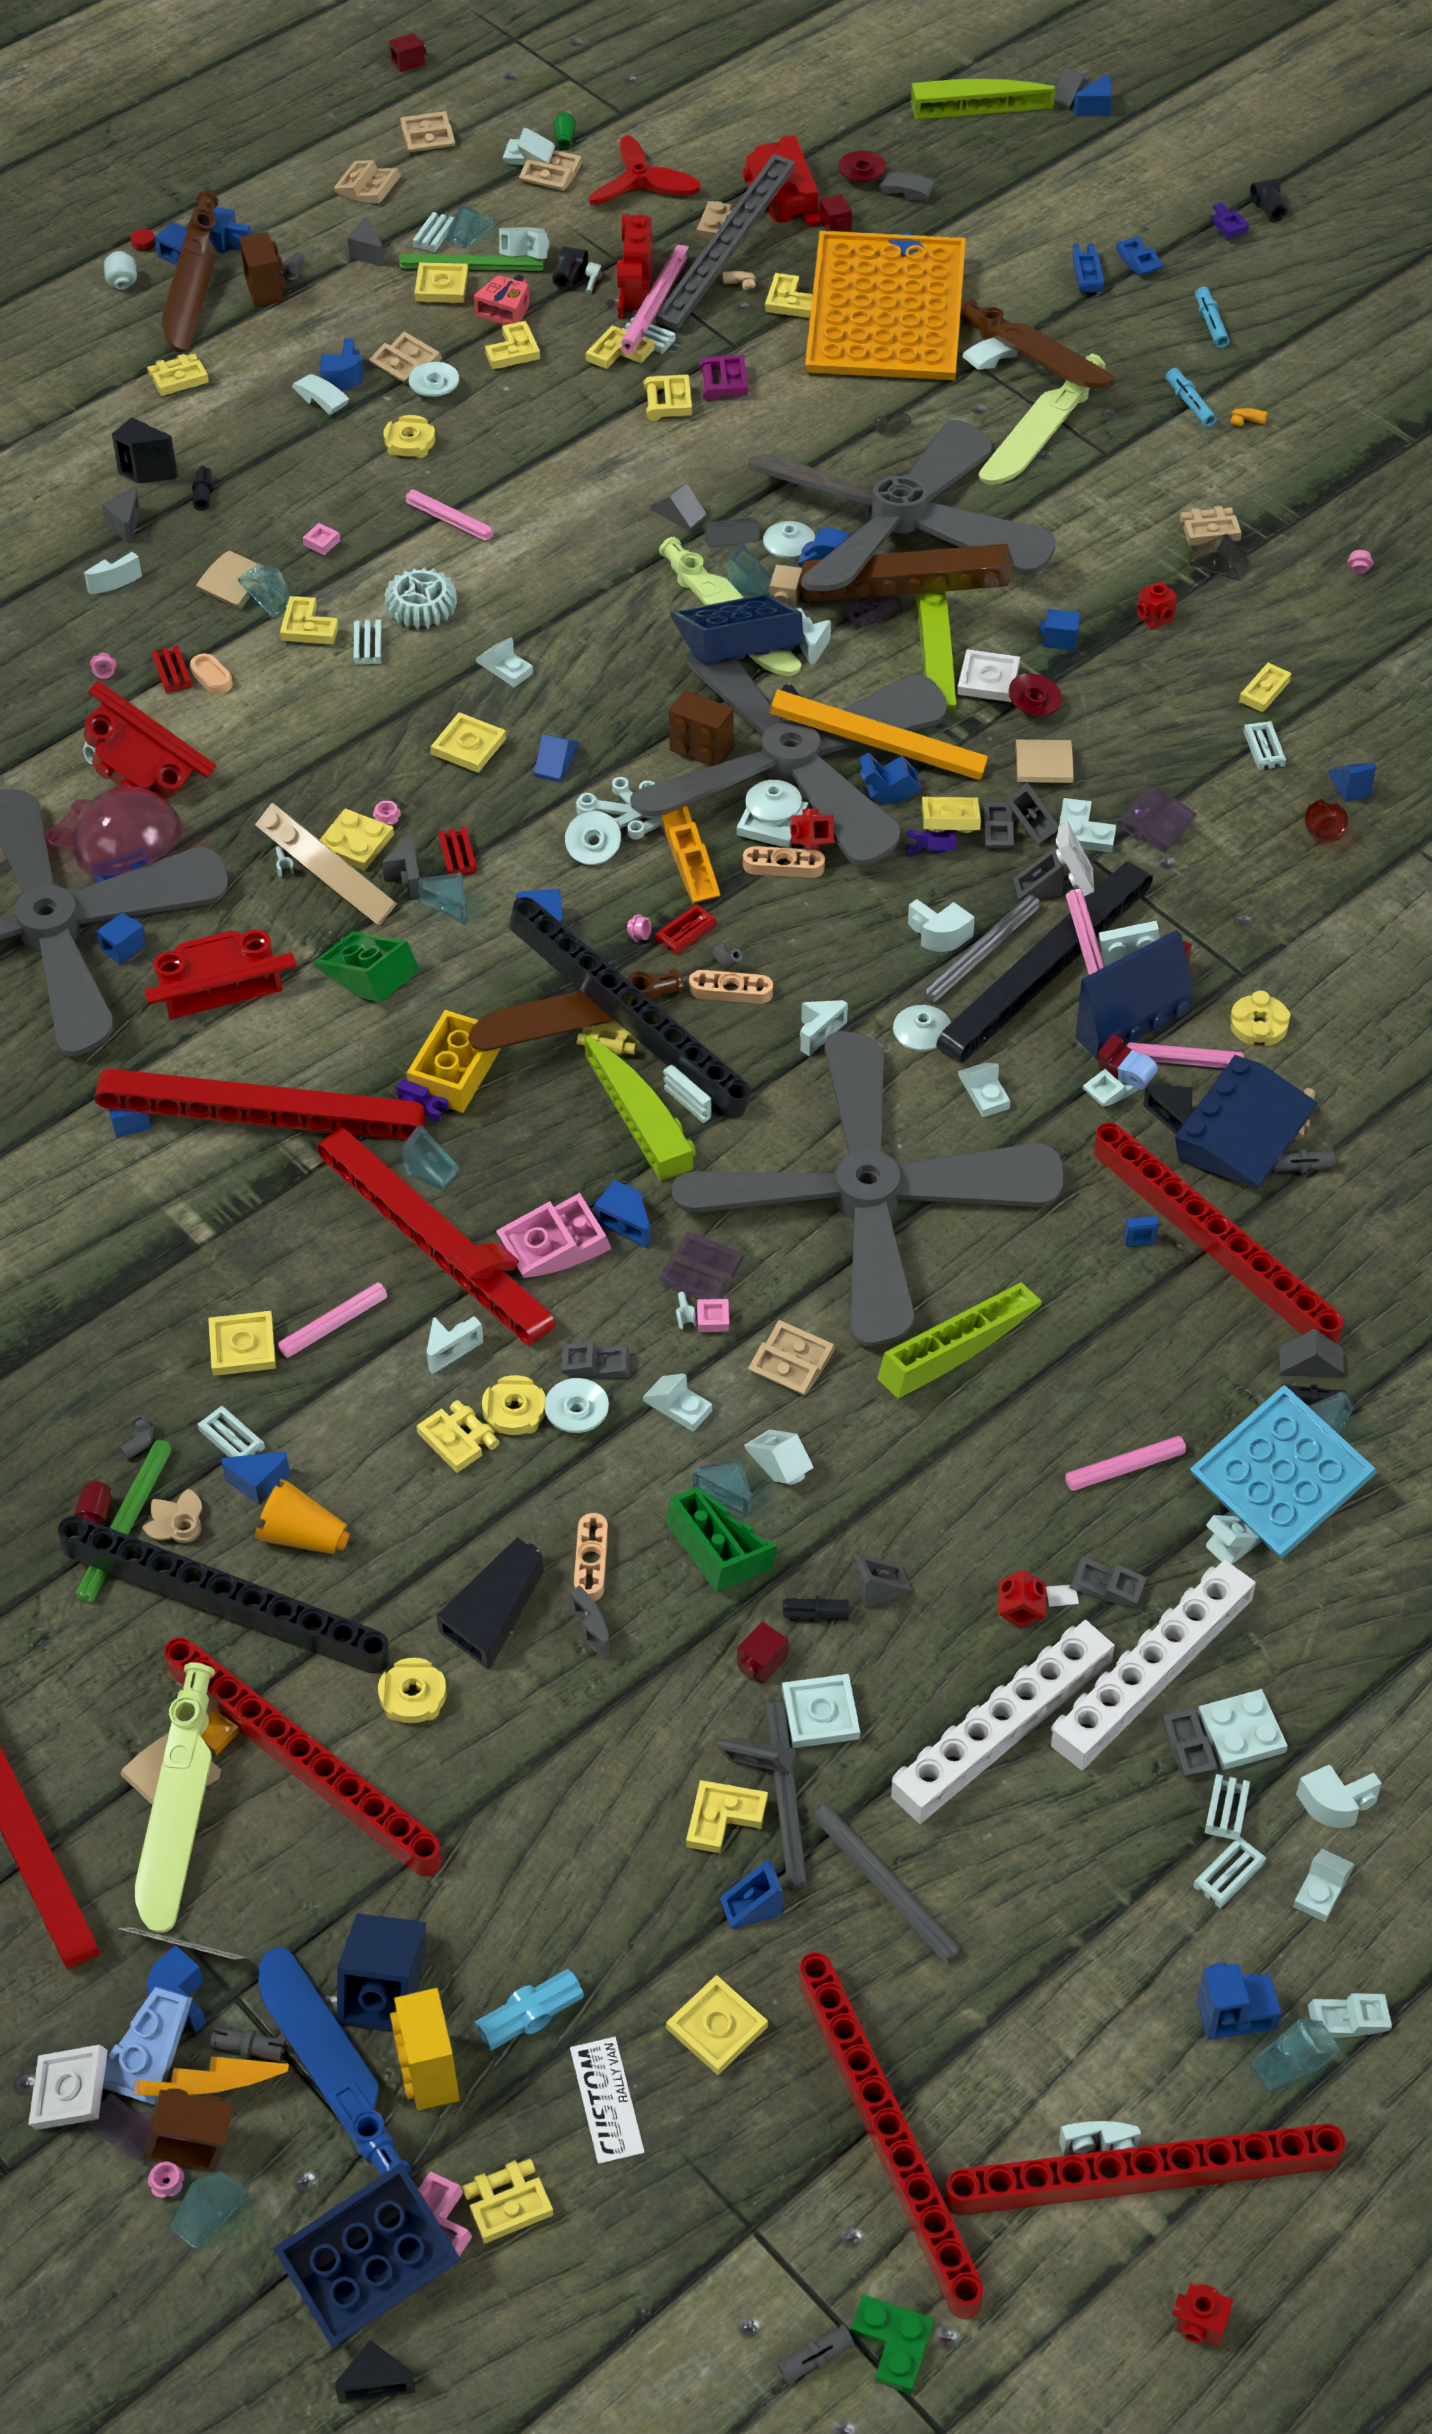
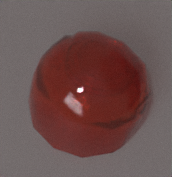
M1318 799L1308 805L1304 813L1306 830L1316 841L1334 843L1345 836L1348 830V813L1338 802L1327 803L1323 799Z

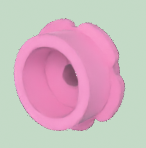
M1356 550L1350 554L1347 565L1354 573L1363 574L1373 566V560L1368 551Z
M100 653L99 656H94L91 659L90 666H92L91 670L96 677L107 679L114 674L117 662L114 658H111L110 654Z
M392 801L379 802L373 812L375 820L390 826L397 823L398 818L401 816L400 810Z
M641 914L635 915L633 919L629 920L627 925L628 935L635 942L647 940L651 934V921L648 917H643Z
M171 2162L157 2164L148 2177V2185L152 2187L153 2195L158 2198L177 2195L183 2188L184 2172L180 2167ZM165 2178L170 2179L169 2183L167 2184L163 2183V2180Z

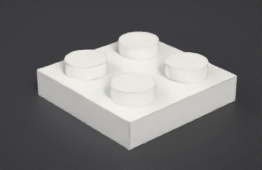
M967 649L957 694L1011 702L1008 689L1011 681L1017 677L1020 657Z
M1069 822L1058 826L1056 843L1059 849H1056V854L1062 865L1067 864L1070 870L1068 876L1073 887L1081 889L1083 895L1086 896L1094 892L1093 867Z
M101 2045L39 2055L28 2125L39 2130L99 2119L108 2050Z

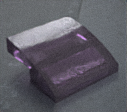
M1147 787L1117 821V824L1137 841L1144 836L1160 851L1165 853L1197 814L1175 798Z
M686 1232L676 1254H671L659 1278V1282L701 1299H720L744 1257L741 1252Z

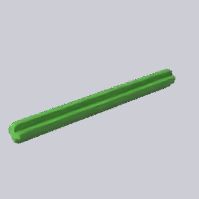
M401 254L399 257V265L402 269H418L419 263L468 264V270L541 272L544 270V258L538 259L531 256Z
M159 1439L154 1442L110 1526L111 1529L126 1535L129 1534L172 1451L171 1445L167 1441ZM102 1547L100 1548V1550H104L109 1547ZM89 1566L76 1591L77 1598L87 1603L93 1602L108 1572Z

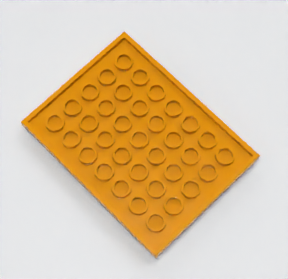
M820 231L805 372L955 380L966 238ZM889 240L919 242L923 247L917 245L910 246L906 250V256L903 257L900 247L891 244ZM914 249L918 250L917 252L909 255V251Z

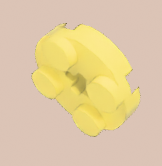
M417 415L401 416L399 421L392 424V421L389 422L384 428V442L388 453L392 456H414L416 458L427 456L428 450L435 443L434 426L429 425L424 417Z
M1256 991L1253 995L1243 997L1234 1004L1230 1016L1231 1030L1239 1040L1246 1044L1254 1045L1255 1042H1264V1046H1271L1280 1042L1286 1036L1291 1014L1283 1003L1270 997L1267 992ZM1255 1018H1263L1265 1023L1263 1021L1255 1022L1254 1020Z
M519 1375L503 1377L498 1380V1384L494 1385L491 1389L489 1386L484 1392L482 1398L483 1416L488 1425L494 1430V1433L507 1435L534 1433L539 1429V1424L546 1414L545 1393L541 1387L539 1389L534 1385V1381L528 1377ZM512 1401H518V1405L521 1407L510 1409L506 1406H510Z
M422 1658L399 1660L394 1663V1668L390 1669L387 1674L386 1671L383 1673L378 1684L380 1704L385 1710L386 1716L392 1721L419 1723L425 1720H433L439 1715L440 1709L446 1700L447 1690L444 1675L441 1671L439 1672L436 1668L432 1667L431 1662ZM410 1685H416L417 1690L420 1692L414 1696H409L403 1691H408Z

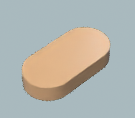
M199 654L191 659L190 668L192 675L210 693L223 694L232 688L231 673L214 656Z

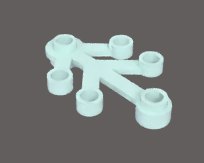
M617 777L612 781V792L620 796L626 804L600 801L591 793L580 795L576 801L578 815L589 811L621 814V816L613 819L617 822L620 829L628 825V836L632 839H640L644 834L658 827L663 828L660 816L642 815L630 806V797L633 793L629 789L628 780L624 777ZM643 781L639 785V789L654 785L655 783ZM641 818H650L645 822L638 821Z

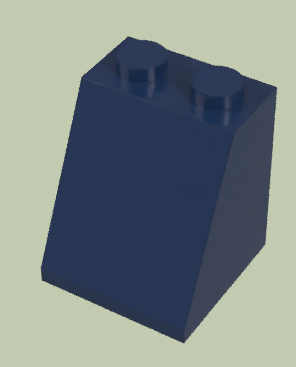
M361 1913L356 1914L337 1967L338 2024L393 2031L390 2013L397 2012L394 1998L417 1993L426 1951V1922Z

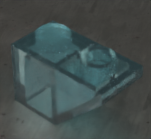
M1298 2020L1249 2063L1267 2093H1273L1317 2072L1341 2050L1322 2020Z

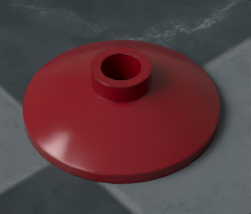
M865 150L853 151L840 159L839 171L849 180L869 182L880 178L885 173L886 162L882 156L875 152Z
M1034 673L1021 674L1015 677L1009 685L1008 694L1010 700L1019 710L1029 715L1048 716L1055 713L1061 705L1062 694L1060 689L1053 681L1042 675Z

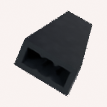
M517 1537L436 1615L439 1633L486 1669H489L493 1665L543 1574V1561L540 1550L532 1543L526 1544Z

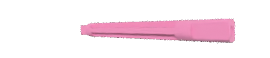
M677 245L622 339L623 353L633 354L686 264L689 257L688 246Z

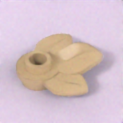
M186 1489L179 1497L177 1503L153 1499L151 1503L153 1521L145 1524L143 1531L150 1538L159 1541L173 1539L179 1543H188L195 1540L200 1535L202 1529L199 1520L202 1512V1503L199 1497L190 1489Z

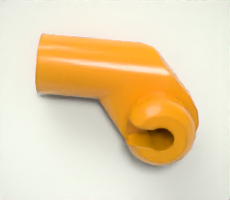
M1236 408L1231 413L1232 418L1230 422L1238 427L1243 426L1244 420L1265 425L1268 412L1253 408Z

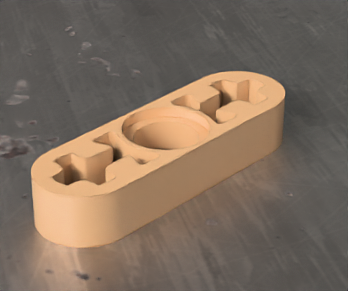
M753 846L747 848L743 853V868L746 872L754 875L816 878L824 873L825 857L817 850ZM780 859H788L791 861V863L788 865H779L777 861Z
M698 970L689 977V992L697 999L765 1004L773 997V982L765 975ZM733 983L738 986V989L729 991L723 987L726 984Z
M589 1513L584 1515L578 1523L574 1589L580 1585L595 1602L604 1594L608 1524L604 1516L598 1513ZM591 1526H597L596 1541H590L589 1531ZM588 1552H596L600 1555V1559L595 1563H587L582 1557ZM587 1574H593L592 1589H585Z

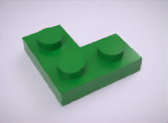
M862 2294L851 2326L850 2335L885 2346L875 2375V2383L911 2395L935 2318Z

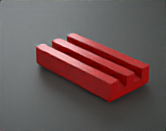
M178 645L172 646L173 650L168 651L167 647L162 648V653H158L157 650L151 651L165 693L192 687L191 679ZM175 657L184 680L182 683L179 681L171 658ZM162 660H166L174 685H169L161 663Z
M466 826L460 827V831L457 832L455 828L449 829V833L444 834V830L438 831L449 878L477 873ZM458 839L463 841L469 864L467 868L464 866ZM447 841H452L459 869H453Z
M696 904L655 934V940L659 944L663 942V947L667 950L671 948V953L676 956L717 926V919ZM700 915L697 919L690 923L691 920ZM681 928V930H680L679 932H677V933H676L675 935H673L671 938L669 937V936H671L673 933H675L677 930H679V929Z

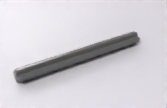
M1033 894L1026 896L924 989L923 997L930 1003H935L1039 909L1040 900Z
M782 1702L769 1703L767 1705V1719L770 1744L790 1748L785 1705ZM791 1765L789 1773L774 1771L787 1885L789 1889L796 1890L806 1887V1873L793 1768Z
M823 1804L814 1812V1820L939 1957L947 1963L956 1958L959 1954V1946L828 1804Z

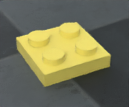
M419 263L414 293L415 302L464 303L469 272L468 264Z
M459 712L430 746L431 755L479 773L507 739L506 730Z
M922 797L924 829H929L932 832L957 830L962 833L980 830L981 817L978 798Z
M345 808L320 840L351 866L365 871L393 837L394 830L390 825Z
M271 1311L208 1318L213 1376L276 1369Z
M717 1975L666 2022V2029L717 2075L768 2028V2020Z

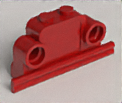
M796 135L784 136L776 143L759 145L754 149V153L747 155L746 167H742L743 182H747V190L773 154L795 162V170L768 206L770 207L769 217L773 221L785 223L793 220L795 215L803 214L807 226L811 227L821 224L818 214V190Z
M622 214L623 258L617 261V288H619L617 311L619 319H623L624 310H639L651 290L654 257L652 217L640 214Z
M97 680L88 691V694L101 702L97 710L87 717L85 723L84 739L89 746L96 748L92 757V764L101 777L112 780L123 793L129 796L133 795L136 798H145L154 789L159 796L170 798L180 791L195 771L208 779L217 767L211 760L101 681Z
M250 930L243 935L238 931H227L180 943L176 946L175 951H167L158 955L154 960L153 966L159 986L145 989L144 993L148 1005L164 1001L169 1020L283 991L280 971L296 968L297 965L292 952L274 956L270 936L262 930Z

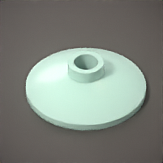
M443 362L421 364L415 367L409 374L411 389L420 395L428 397L448 394L459 383L457 370Z
M784 521L770 526L765 531L763 544L766 550L774 556L794 559L801 556V550L805 544L814 541L815 534L811 528L803 523Z
M766 780L757 783L746 795V807L749 813L765 822L786 821L791 818V815H796L799 812L802 804L801 794L797 788L781 780Z
M589 811L580 814L569 824L565 834V844L569 854L576 861L585 865H598L608 861L615 855L621 843V832L617 822L610 815L600 811ZM594 838H598V839H599V843H598V844H596V845H591V844H590V841H591L592 839H594Z
M915 1005L904 1009L896 1016L893 1032L897 1041L910 1050L919 1052L933 1051L938 1049L936 1047L938 1037L951 1021L943 1011L936 1007Z
M583 1378L567 1379L556 1384L549 1391L545 1399V1412L549 1421L558 1429L570 1433H582L596 1428L603 1422L609 1409L608 1397L602 1387L591 1380Z

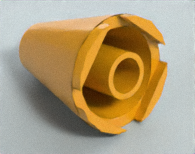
M280 1479V1487L277 1485L274 1487L260 1519L265 1521L263 1529L256 1528L255 1538L262 1542L332 1555L337 1550L343 1551L350 1537V1533L346 1532L347 1524L289 1481Z

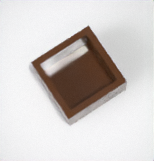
M268 232L239 237L244 277L254 307L283 302L282 291H286L284 277L281 276L283 263L281 256H278L276 241L271 242Z
M684 690L669 710L670 751L710 766L723 763L734 748L733 707Z
M160 2089L150 2116L142 2159L160 2163L171 2162L176 2166L214 2173L226 2146L233 2103L224 2102V2099L214 2095L197 2097L188 2095L182 2089Z

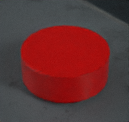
M148 229L136 230L130 236L132 247L138 251H148L156 244L154 233Z

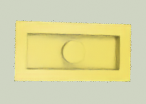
M1267 663L1241 692L1239 702L1264 712L1290 682L1292 673Z

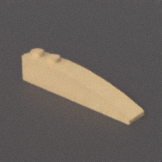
M274 803L270 804L255 825L377 925L380 926L397 905L394 900Z

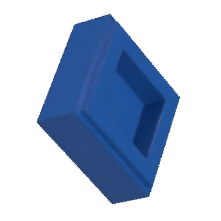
M1157 1216L1126 1219L1124 1231L1125 1245L1155 1244L1159 1226Z

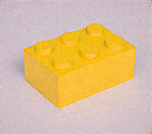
M444 1010L407 1071V1080L428 1088L429 1094L432 1096L447 1099L449 1109L464 1113L501 1048L489 1051L473 1049L468 1037L472 1027L479 1020Z
M438 1988L394 1998L397 2012L390 2013L407 2099H415L417 2111L460 2101L453 2053Z

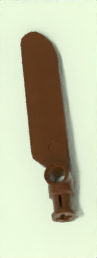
M210 191L198 193V205L193 209L191 219L186 226V235L162 315V329L166 341L172 349L178 352H186L191 346L216 258V251L209 240V235L215 225V214L213 211L218 206L219 199L216 194Z
M968 299L962 304L960 318L964 321L972 322L973 326L981 331V338L984 340L995 338L1065 380L1082 387L1107 388L1114 383V376L1030 325L1010 323L1003 318V311L1000 308L980 307L972 299Z
M671 969L669 973L658 976L654 973L648 974L644 971H635L627 979L651 1001L658 1000L661 995L669 993L682 994L684 988L683 979L678 969ZM576 991L495 1010L483 1016L472 1027L468 1040L473 1049L489 1051L615 1020L582 991Z

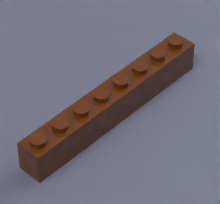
M1008 544L873 555L856 578L847 586L831 591H813L803 588L802 578L805 573L822 559L808 560L803 563L798 585L806 603L1007 587L1010 583L1014 561Z

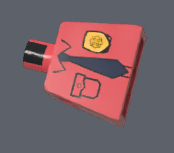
M515 275L513 279L504 276L493 278L474 295L475 316L504 325L521 322L529 306V286L526 279L522 275Z

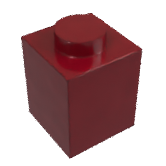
M414 33L389 40L390 60L400 72L425 65V54L427 53L425 43L422 40L420 41Z
M842 194L819 199V216L826 231H852V210Z
M762 1621L737 1647V1666L747 1677H754L761 1683H764L787 1659L789 1639Z

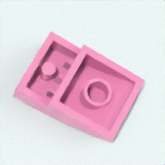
M580 1193L555 1207L549 1201L496 1231L506 1249L520 1260L517 1268L523 1278L561 1271L595 1258L612 1249L607 1236Z

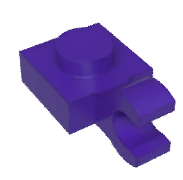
M1221 202L1212 206L1216 211V214L1211 215V219L1215 223L1214 226L1227 240L1248 233L1249 224L1237 211L1229 212Z
M925 829V832L917 830L906 831L907 839L917 840L914 845H906V852L909 854H916L924 847L936 853L956 850L954 830H945L943 832H932L929 829Z
M402 1079L397 1086L398 1100L419 1102L425 1107L426 1114L432 1121H441V1112L436 1109H443L445 1111L449 1109L447 1099L430 1095L429 1089L405 1079Z

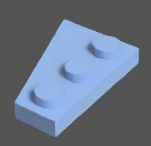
M160 1987L153 1989L131 2021V2027L121 2042L116 2044L108 2055L110 2058L106 2062L104 2089L155 2105L157 2096L133 2094L135 2079L167 2082L192 1997Z

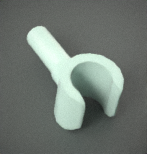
M590 262L586 268V276L590 277L586 289L588 294L592 293L595 282L602 279L601 265Z
M281 846L276 847L279 859L277 861L278 876L282 877V869L284 868L290 869L291 874H294L292 859L285 857Z
M679 1292L680 1308L676 1310L679 1328L683 1329V1324L689 1322L696 1326L695 1309L693 1306L688 1305L686 1294Z

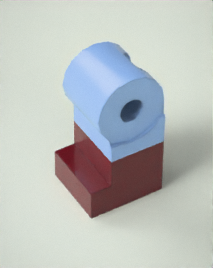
M1114 1034L1098 1052L1099 1070L1103 1071L1106 1069L1117 1080L1134 1088L1144 1089L1158 1072V1066L1150 1057L1139 1054L1123 1045V1039Z

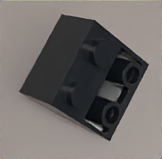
M132 417L112 433L119 475L138 484L171 480L178 477L172 437Z

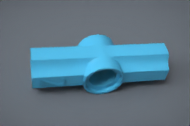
M566 1969L535 1988L532 1985H527L518 1989L508 1998L505 2005L475 2021V2027L486 2048L492 2051L523 2032L533 2034L540 2031L551 2021L553 2015L584 1998L583 1991L573 1972Z

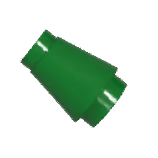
M560 113L554 119L553 127L558 147L568 149L572 145L576 121L571 114Z

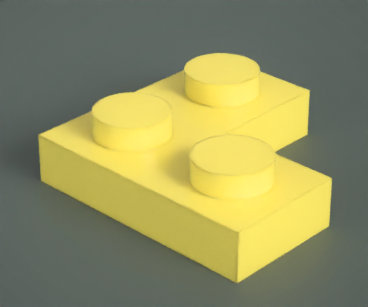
M775 273L765 303V312L810 318L813 294L797 292L799 276Z
M526 321L502 326V334L506 342L485 346V354L492 369L540 359V350Z
M612 325L586 352V361L606 369L620 355L642 363L655 350L654 341L643 337L633 354H625L622 352V339L627 331Z
M290 596L280 630L281 641L334 644L338 630V618L315 617L317 608L316 598Z
M700 1780L686 1839V1847L721 1853L727 1823L761 1829L768 1792Z

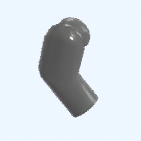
M296 252L283 262L282 272L286 279L295 280L298 278L300 272L298 266L304 262V257L301 253Z
M720 942L717 946H714L712 956L724 969H730L742 960L743 954L738 948L732 949L731 946L726 948L727 943Z
M146 1415L137 1416L133 1420L132 1425L135 1427L133 1439L119 1446V1450L125 1460L131 1459L152 1444L155 1427Z

